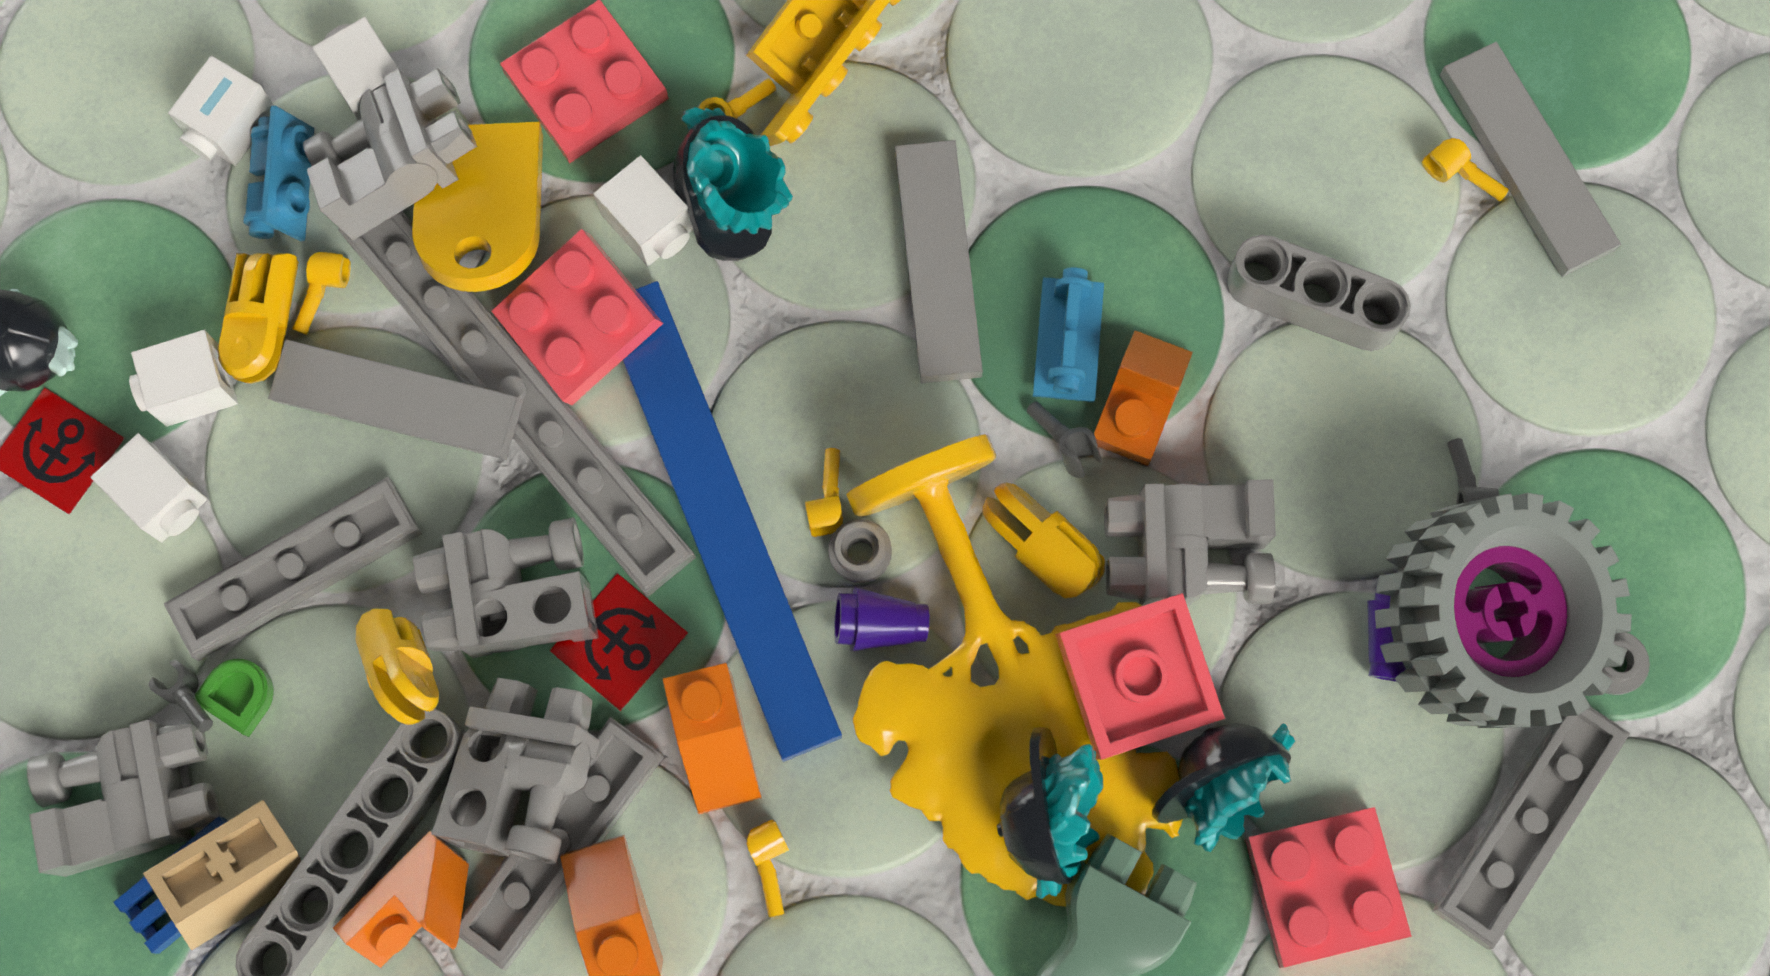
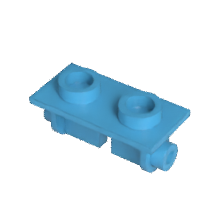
M276 105L271 106L270 117L259 118L258 126L251 129L252 147L249 172L255 176L265 175V179L261 182L248 184L246 213L244 214L243 223L249 226V235L254 238L271 239L274 237V229L301 242L305 241L307 214L310 208V179L307 169L311 167V163L303 148V142L314 136V127Z
M1066 268L1063 270V277L1060 279L1043 277L1033 397L1095 402L1104 283L1087 280L1088 271L1085 269Z

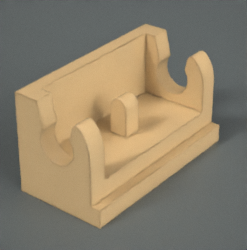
M264 800L143 874L190 949L194 950L273 900L298 867L301 859Z

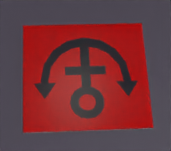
M44 387L0 447V471L70 515L94 482L90 477L113 456L125 438Z
M617 573L593 600L599 638L573 642L572 640L559 641L550 649V652L621 711L685 638L688 632Z

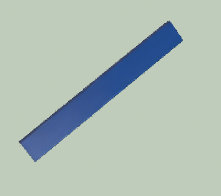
M656 281L636 290L664 324L623 359V362L781 759L785 762L843 737L660 285Z

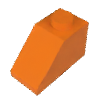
M727 663L663 678L678 747L698 814L762 799L733 675Z
M625 835L561 854L560 858L575 934L588 975L661 976L663 956Z

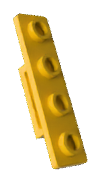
M901 0L786 1L746 54L749 59L791 94L761 134L768 137L770 147L783 143L785 140L791 144L803 134L813 120V115L808 112L810 107L820 94L827 97L839 86L848 72V69L842 64L854 48L861 51L875 38L882 27V23L877 18L887 4L890 3L894 6Z

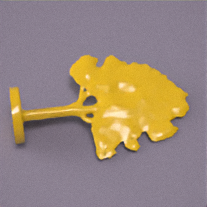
M983 434L948 445L897 466L860 484L846 494L852 510L857 516H867L881 512L915 498L919 500L937 541L940 554L952 576L964 607L965 635L962 644L935 666L928 669L923 665L913 663L895 664L890 661H884L870 670L861 690L858 707L853 717V724L859 741L871 746L880 756L888 755L898 740L906 742L908 747L906 759L890 780L891 789L889 790L892 798L903 802L909 807L921 810L929 821H941L943 826V842L949 849H953L959 855L963 867L971 874L979 873L987 879V882L996 884L1003 890L1016 891L1024 899L1030 900L1037 897V879L1026 874L1010 858L1004 837H1000L997 831V824L1001 822L999 806L1002 794L1014 779L1031 771L1030 738L1034 728L1044 727L1052 732L1057 753L1062 758L1072 755L1082 745H1091L1055 634L1126 612L1142 605L1137 602H1118L1111 611L1087 616L1085 619L1069 624L1065 623L1055 626L1051 633L1040 635L1035 627L1027 624L1025 621L1011 620L1000 609L947 487L948 484L987 466L995 460L996 452L988 435ZM1019 636L1027 644L1029 653L1020 654L1016 649L1013 639ZM987 643L998 665L999 678L995 685L979 687L971 681V665L975 660L980 645ZM952 667V676H944L943 673ZM1136 749L1097 760L1103 775V789L1098 795L1097 803L1090 809L1087 818L1091 822L1090 827L1098 832L1100 839L1086 848L1087 859L1082 861L1087 863L1093 851L1107 834L1112 835L1142 852L1125 885L1145 895L1154 874L1153 862L1145 852V831L1147 828L1164 830L1171 838L1179 836L1178 830L1183 819L1165 824L1158 823L1152 817V809L1155 803L1165 791L1179 781L1176 760L1167 751L1136 753ZM1067 884L1062 885L1061 893H1058L1057 896L1048 894L1040 899L1054 906L1066 907L1065 893Z

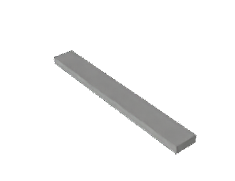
M403 211L355 240H352L339 228L338 231L466 384L517 396L523 400L513 435L514 441L647 598L696 558L686 543L571 408L560 399L541 373L473 293L446 287L427 273L419 259L413 242V223Z

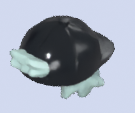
M0 289V397L8 391H28L37 388L56 375L61 377L67 371H73L75 369L74 357H76L74 348L77 347L78 340L67 329L63 319L56 310L47 302L23 294L18 289Z

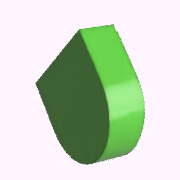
M230 659L220 663L210 672L195 693V698L204 710L239 733L250 737L271 706L274 687L270 676L260 666L245 659Z

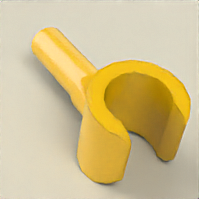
M767 78L728 103L721 98L712 97L702 101L698 108L702 110L708 108L713 111L716 108H721L726 116L737 119L746 113V110L777 89L773 81Z
M1451 138L1444 140L1422 160V165L1428 174L1439 182H1447L1458 172L1465 180L1468 179L1499 202L1509 191L1507 187L1479 169L1478 165L1471 161L1470 150L1460 139Z
M317 252L309 257L306 268L309 286L306 291L307 295L292 328L293 330L307 335L320 302L324 298L325 288H345L347 286L351 271V262L348 258H344L342 254Z
M837 448L825 449L822 483L824 498L805 501L812 537L833 534L843 524L838 487L840 450Z
M769 820L750 830L747 836V847L757 866L758 875L761 877L768 917H774L785 913L777 873L771 859L789 851L777 823L774 820Z

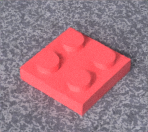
M597 0L500 63L506 77L569 164L669 99L665 86L601 0Z
M583 229L578 231L491 310L560 399L570 405L576 403L664 324L592 235Z
M1183 593L1055 634L1093 750L1096 751V760L1118 755L1225 719Z
M1375 807L1267 832L1245 839L1279 968L1412 937Z

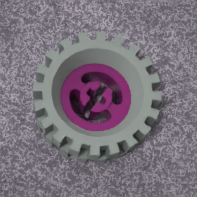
M1510 493L1452 505L1431 512L1432 518L1416 521L1408 528L1405 533L1412 542L1393 546L1386 560L1399 568L1397 573L1379 576L1376 593L1390 596V609L1375 610L1376 628L1391 627L1394 642L1381 645L1380 648L1386 663L1402 661L1405 665L1406 670L1395 678L1405 692L1426 691L1418 703L1420 707L1430 714H1448L1446 722L1459 726H1478V728L1550 726L1562 723L1561 716H1578L1591 707L1585 696L1604 695L1614 681L1605 675L1602 669L1603 667L1622 666L1627 649L1614 644L1615 634L1631 632L1632 614L1617 613L1616 598L1630 596L1626 578L1611 580L1607 568L1619 562L1612 546L1595 548L1591 543L1600 530L1589 519L1568 522L1574 510L1573 507L1560 500L1543 504L1544 495L1532 493L1514 496ZM1485 568L1498 573L1506 581V583L1474 587L1475 589L1469 590L1473 580ZM1517 637L1511 649L1499 659L1489 655L1479 646L1480 643L1512 641L1513 638Z

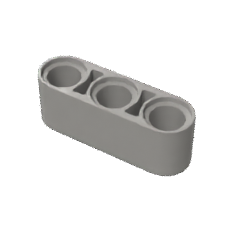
M1258 235L1244 241L1234 257L1227 276L1229 293L1242 305L1362 350L1375 351L1386 347L1392 342L1410 315L1411 303L1409 296L1401 285L1390 279L1273 236ZM1260 263L1270 270L1273 278L1267 281L1256 280L1247 273L1245 265ZM1308 284L1320 285L1329 293L1331 301L1326 303L1313 301L1307 296L1303 286ZM1369 305L1379 307L1388 316L1389 324L1378 325L1369 321L1364 315L1362 307Z

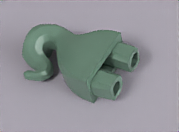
M1107 834L1093 851L1088 862L1081 861L1080 871L1073 876L1071 883L1067 884L1065 901L1068 928L1065 939L1060 948L1046 961L1036 976H1139L1157 968L1174 953L1191 924V921L1184 918L1190 906L1197 882L1161 864L1146 894L1143 895L1125 884L1142 852Z

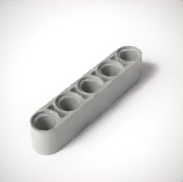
M434 709L430 712L425 711V719L419 723L412 725L401 723L242 942L236 954L235 967L238 976H266L262 967L264 955L269 948L278 943L285 949L287 955V966L280 976H310L339 936L333 927L375 886L448 784L460 743L466 733L457 721L445 713ZM435 726H444L448 734L444 750L437 756L424 758L420 751V740L423 734ZM403 779L408 787V798L399 810L387 813L381 803L383 790L390 782ZM362 833L368 842L367 856L358 866L348 868L342 858L343 846L351 836ZM321 888L326 893L328 909L318 922L310 924L305 919L302 911L303 902L311 891Z

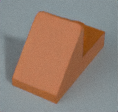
M1135 330L1094 432L1098 447L1149 466L1193 352Z
M429 831L333 929L346 945L380 968L394 954L401 951L421 927L454 950L459 939L469 863Z

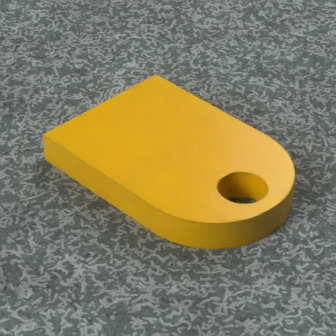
M540 122L468 125L478 147L452 162L458 180L445 188H442L437 183L433 191L414 203L413 242L424 269L437 282L459 291H487L501 287L514 280L532 262L540 239L543 133ZM473 250H484L491 254L485 264L476 268H466L459 264L462 257Z

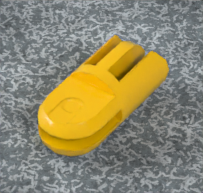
M236 253L218 344V360L223 369L238 381L248 384L266 380L277 369L284 346L299 264L295 255L289 253H278L275 255L269 253H255L252 255Z
M1006 482L994 488V493L999 501L987 497L982 507L983 516L1004 539L1018 550L1015 558L1048 588L1067 599L1077 597L1100 582L1105 573L1104 557L1099 553L1097 547L1061 513L1055 511L1050 514L1032 496L1015 484Z
M371 609L362 614L356 625L355 636L369 687L380 706L397 721L406 725L419 723L425 719V711L430 712L435 709L439 699V690L432 673V663L420 629L407 618H394L392 611L389 609Z

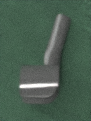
M1037 401L1029 405L1026 411L1027 414L1053 436V439L1059 444L1066 470L1071 476L1076 478L1085 476L1082 464L1078 459L1080 455L1089 454L1098 462H1102L1096 437L1091 430L1082 427L1069 429Z
M1457 438L1449 441L1447 445L1459 485L1456 505L1500 496L1497 488L1476 487V477L1473 474L1463 439Z
M172 660L170 662L171 665L178 671V679L175 685L167 689L162 682L152 677L149 681V687L151 691L161 698L182 707L200 732H206L212 727L213 721L195 698V693L199 687L198 678L192 670L177 660Z

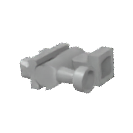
M398 68L383 77L386 86L380 87L373 92L369 89L362 96L360 104L361 119L336 137H333L328 132L321 131L303 142L305 154L312 167L307 169L319 209L352 240L357 239L433 191L437 183L442 188H445L457 181L458 177L452 162L478 147L471 129L456 110L438 121L436 120L438 116L461 103L456 88L439 68L413 83Z
M1273 479L1247 480L1245 484L1201 486L1196 484H1175L1164 486V484H1144L1139 495H1126L1107 499L1104 505L1105 536L1137 537L1138 557H1109L1106 561L1107 595L1126 599H1139V604L1144 606L1183 593L1187 606H1190L1201 595L1242 591L1247 603L1272 604L1275 594V564L1271 553L1247 554L1241 566L1209 563L1208 549H1264L1276 536Z
M574 517L552 522L549 526V535L507 539L504 535L491 529H481V531L466 535L462 532L443 535L444 547L436 548L413 557L415 579L418 589L422 593L427 594L447 589L451 591L453 609L422 615L425 645L432 651L462 650L472 658L492 655V653L514 651L540 644L565 640L578 642L599 638L590 583L579 571L522 582L521 569L554 560L559 570L584 567L583 546L579 528Z
M497 678L489 696L486 709L469 707L465 726L469 729L464 734L460 743L432 835L462 849L509 857L512 854L537 862L556 864L562 841L558 835L551 832L564 795L573 794L584 787L589 778L587 774L590 759H596L600 740L587 732L593 700L577 690L552 688L544 719L531 717L537 690L529 684L520 681ZM522 790L530 791L525 826L516 825L512 827Z
M145 720L130 724L128 728L109 731L102 735L95 751L67 761L58 752L31 757L27 764V778L31 793L39 806L46 807L67 801L72 794V787L101 782L103 799L65 809L52 808L29 814L39 873L67 877L150 852L169 844L174 845L186 842L192 838L191 830L212 822L220 816L217 796L212 785L200 783L183 788L179 770L181 766L207 760L208 748L205 732H200L194 724L166 726L152 720Z

